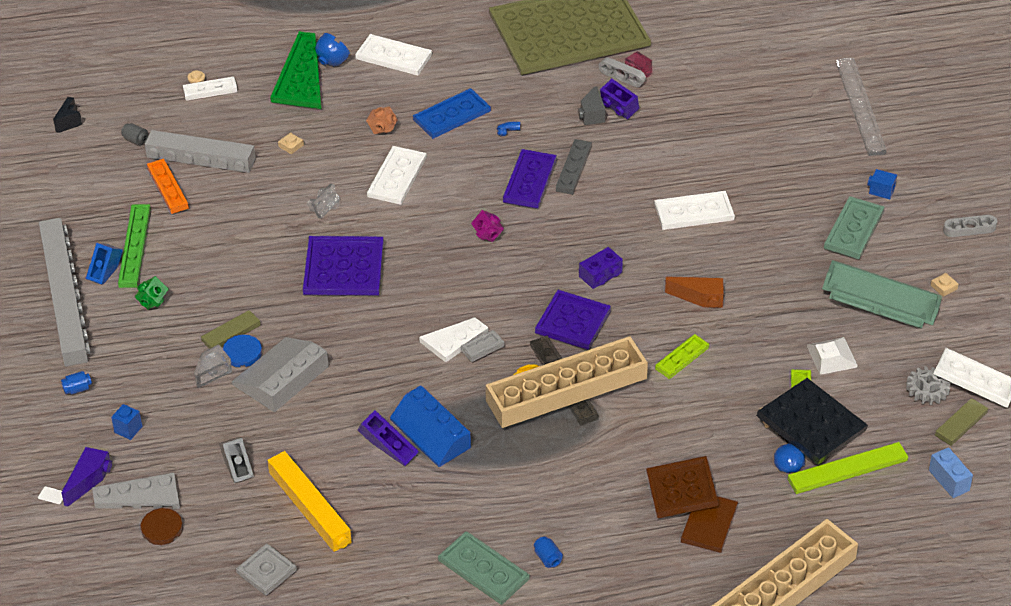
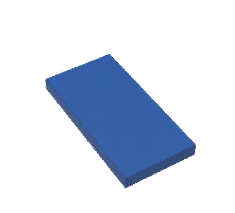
M470 88L413 115V120L434 139L490 112L491 106Z

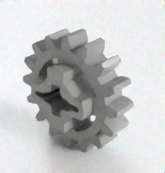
M924 366V370L917 368L916 372L911 371L910 376L907 377L906 390L909 391V396H915V401L922 400V404L925 401H928L930 405H932L933 401L939 404L941 399L945 400L946 396L949 395L950 381L934 375V367L928 370Z

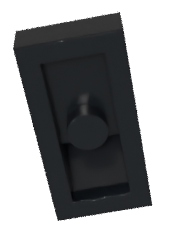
M73 97L66 98L53 118L57 133L82 125L81 115L77 111Z

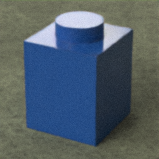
M876 169L874 175H870L867 186H870L869 194L891 199L896 187L897 174Z
M122 404L111 417L114 433L129 440L142 428L140 411L125 404Z

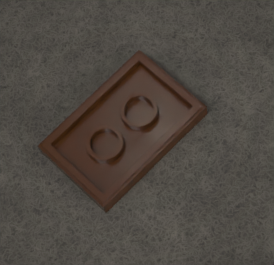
M717 496L719 506L690 512L681 537V543L722 553L738 507V501Z

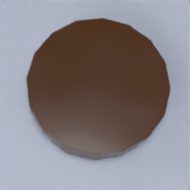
M159 508L147 513L140 525L144 539L146 538L149 540V543L154 545H165L173 542L174 538L181 535L183 529L181 516L176 511L168 508Z

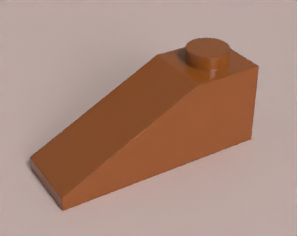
M666 277L665 293L701 307L723 308V278Z

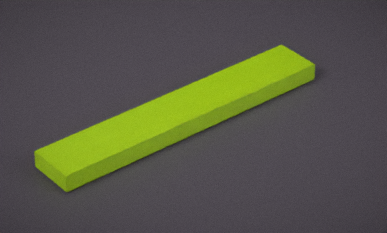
M900 442L789 474L787 480L794 492L799 494L908 461V455Z

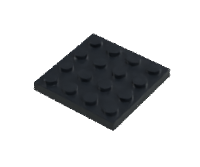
M808 378L758 410L756 415L817 465L865 432L868 424Z

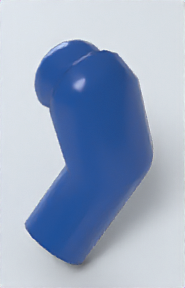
M505 122L498 125L497 134L499 136H506L507 131H519L520 122Z

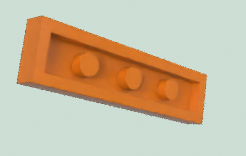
M160 159L148 163L147 169L171 214L189 209L188 202L165 160Z

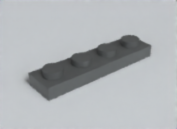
M574 139L556 184V192L574 194L591 151L592 142Z

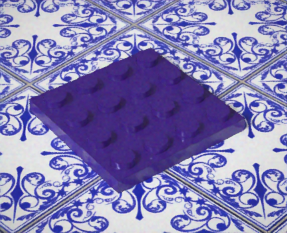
M309 236L303 295H379L384 237Z

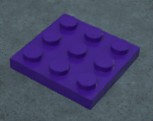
M557 290L536 325L535 333L589 350L611 312V306Z

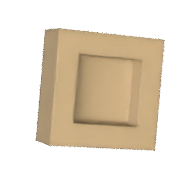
M290 132L278 141V146L289 154H293L304 146V142L301 138Z
M947 273L931 280V287L943 297L958 289L959 284Z

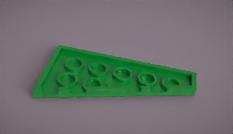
M298 32L270 96L272 103L321 109L315 33Z

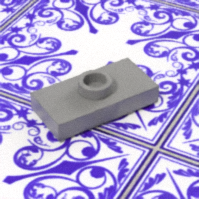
M492 330L461 345V351L473 362L504 347V341Z

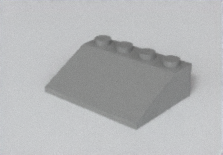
M285 337L231 383L271 411L276 412L329 367L327 351L314 342Z

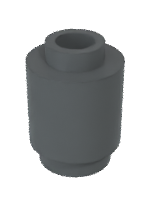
M133 123L125 124L121 130L124 139L139 146L143 145L148 138V131Z

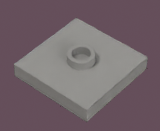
M267 543L236 568L237 574L266 596L297 570L295 564Z

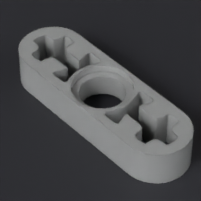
M606 57L599 63V70L603 74L634 87H640L646 81V76L641 70Z
M992 215L948 219L944 223L943 232L948 237L992 233L996 230L997 219ZM967 224H971V225H974L975 227H974V228H969V227H967L966 225H967Z

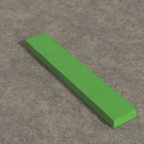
M132 204L118 280L119 288H138L151 211L150 204Z

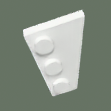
M472 318L420 336L419 340L426 348L444 362H447L462 352L461 345L488 333V327L478 319Z

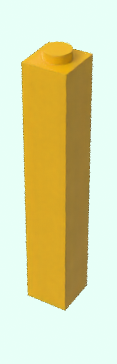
M286 451L267 460L270 475L333 552L345 548L348 544L352 543L350 528Z

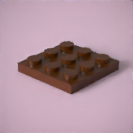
M707 456L646 468L657 519L719 506Z

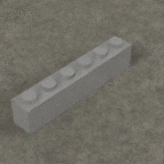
M151 130L145 142L146 156L153 159H164L250 173L256 159L254 145L154 130Z

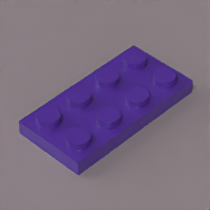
M521 149L505 190L503 202L539 209L555 166L557 155Z

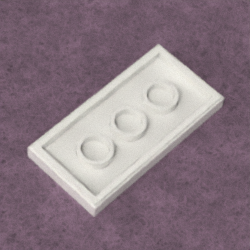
M370 34L355 55L358 60L418 76L432 56V50Z
M392 146L367 191V197L402 205L427 158L426 153Z
M726 191L654 200V206L662 230L733 221L735 217Z
M945 348L933 373L934 375L1008 408L1011 401L1010 376Z

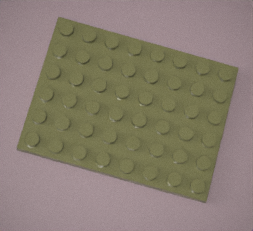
M521 0L489 8V14L521 75L651 46L649 36L627 0Z

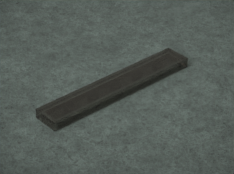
M548 335L530 341V347L542 365L562 359ZM589 399L568 405L580 426L599 420V415Z

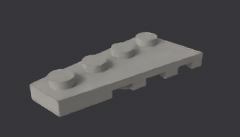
M174 473L92 487L95 508H123V506H132L133 509H142V506H154V509L163 508V506H172L173 509H180Z

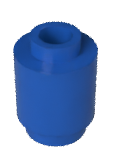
M84 371L67 375L64 379H61L65 395L69 393L73 395L89 390V385L92 384L89 373L85 374Z
M543 536L535 541L534 551L545 567H556L561 563L563 554L552 539Z

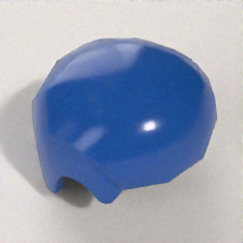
M788 443L776 450L774 464L782 472L796 473L799 472L802 466H805V455L791 443Z

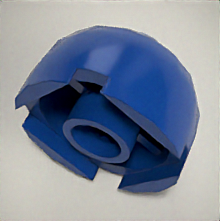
M324 33L316 43L315 50L319 57L318 61L324 66H339L347 60L350 52L341 41L337 43L334 40L336 37L329 33Z

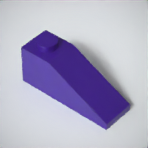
M376 410L358 428V431L369 442L403 466H406L419 452Z
M85 447L61 492L64 506H70L91 490L92 487L103 481L107 472L109 473L112 468V461H110L108 451Z

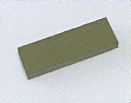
M248 310L201 336V340L213 352L224 346L228 339L237 335H244L261 326L260 320Z
M971 398L936 430L935 436L952 446L987 414L988 408Z

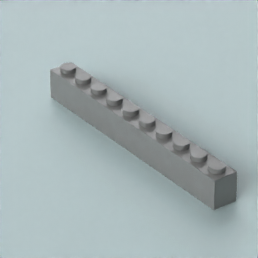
M61 218L40 221L39 227L64 365L66 367L88 362L87 354L91 353L89 343L84 342L88 340L86 328L82 329L85 326L84 316L79 315V313H83L81 302H77V300H80L79 290L74 288L78 286L76 275L72 276V274H75L74 263L69 262L73 261L71 250H67V248H71L69 237H65L68 235L66 224L62 225Z

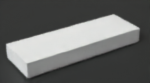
M234 77L186 84L183 85L185 99L188 101L237 92V86Z

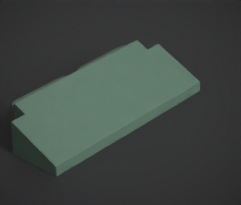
M834 260L830 264L822 288L831 292L830 299L921 329L924 323L934 324L942 299L941 295Z

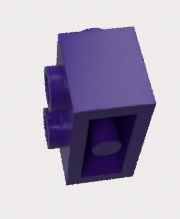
M614 79L609 80L600 89L604 106L613 109L618 116H623L628 120L639 110L638 96Z
M607 247L579 263V277L594 289L622 273L623 259Z

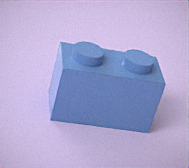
M949 447L932 454L929 471L952 498L970 491L973 474Z

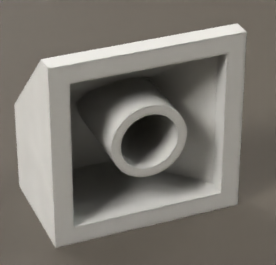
M844 337L807 344L808 351L820 375L857 368V363Z

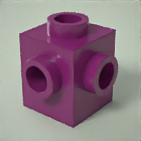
M484 210L471 222L477 231L476 235L482 240L486 239L493 242L504 230L500 223V218Z

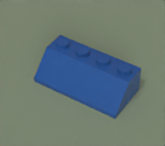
M422 385L405 394L390 417V420L438 467L471 448L470 431Z

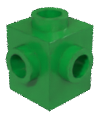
M154 276L147 281H143L138 286L135 298L142 306L149 310L163 303V296L169 288Z

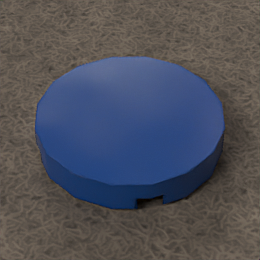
M251 335L234 336L224 344V359L229 365L234 367H240V365H245V367L251 366L261 358L262 347L260 341Z

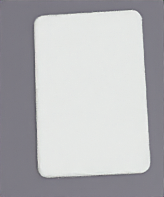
M45 486L38 499L60 504L63 500L62 491Z

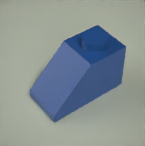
M96 243L86 279L104 284L118 268L123 249L109 244Z

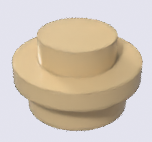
M196 70L188 74L190 84L204 82L205 74L201 71Z

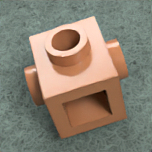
M389 106L373 109L366 121L373 133L379 134L391 132L398 119Z

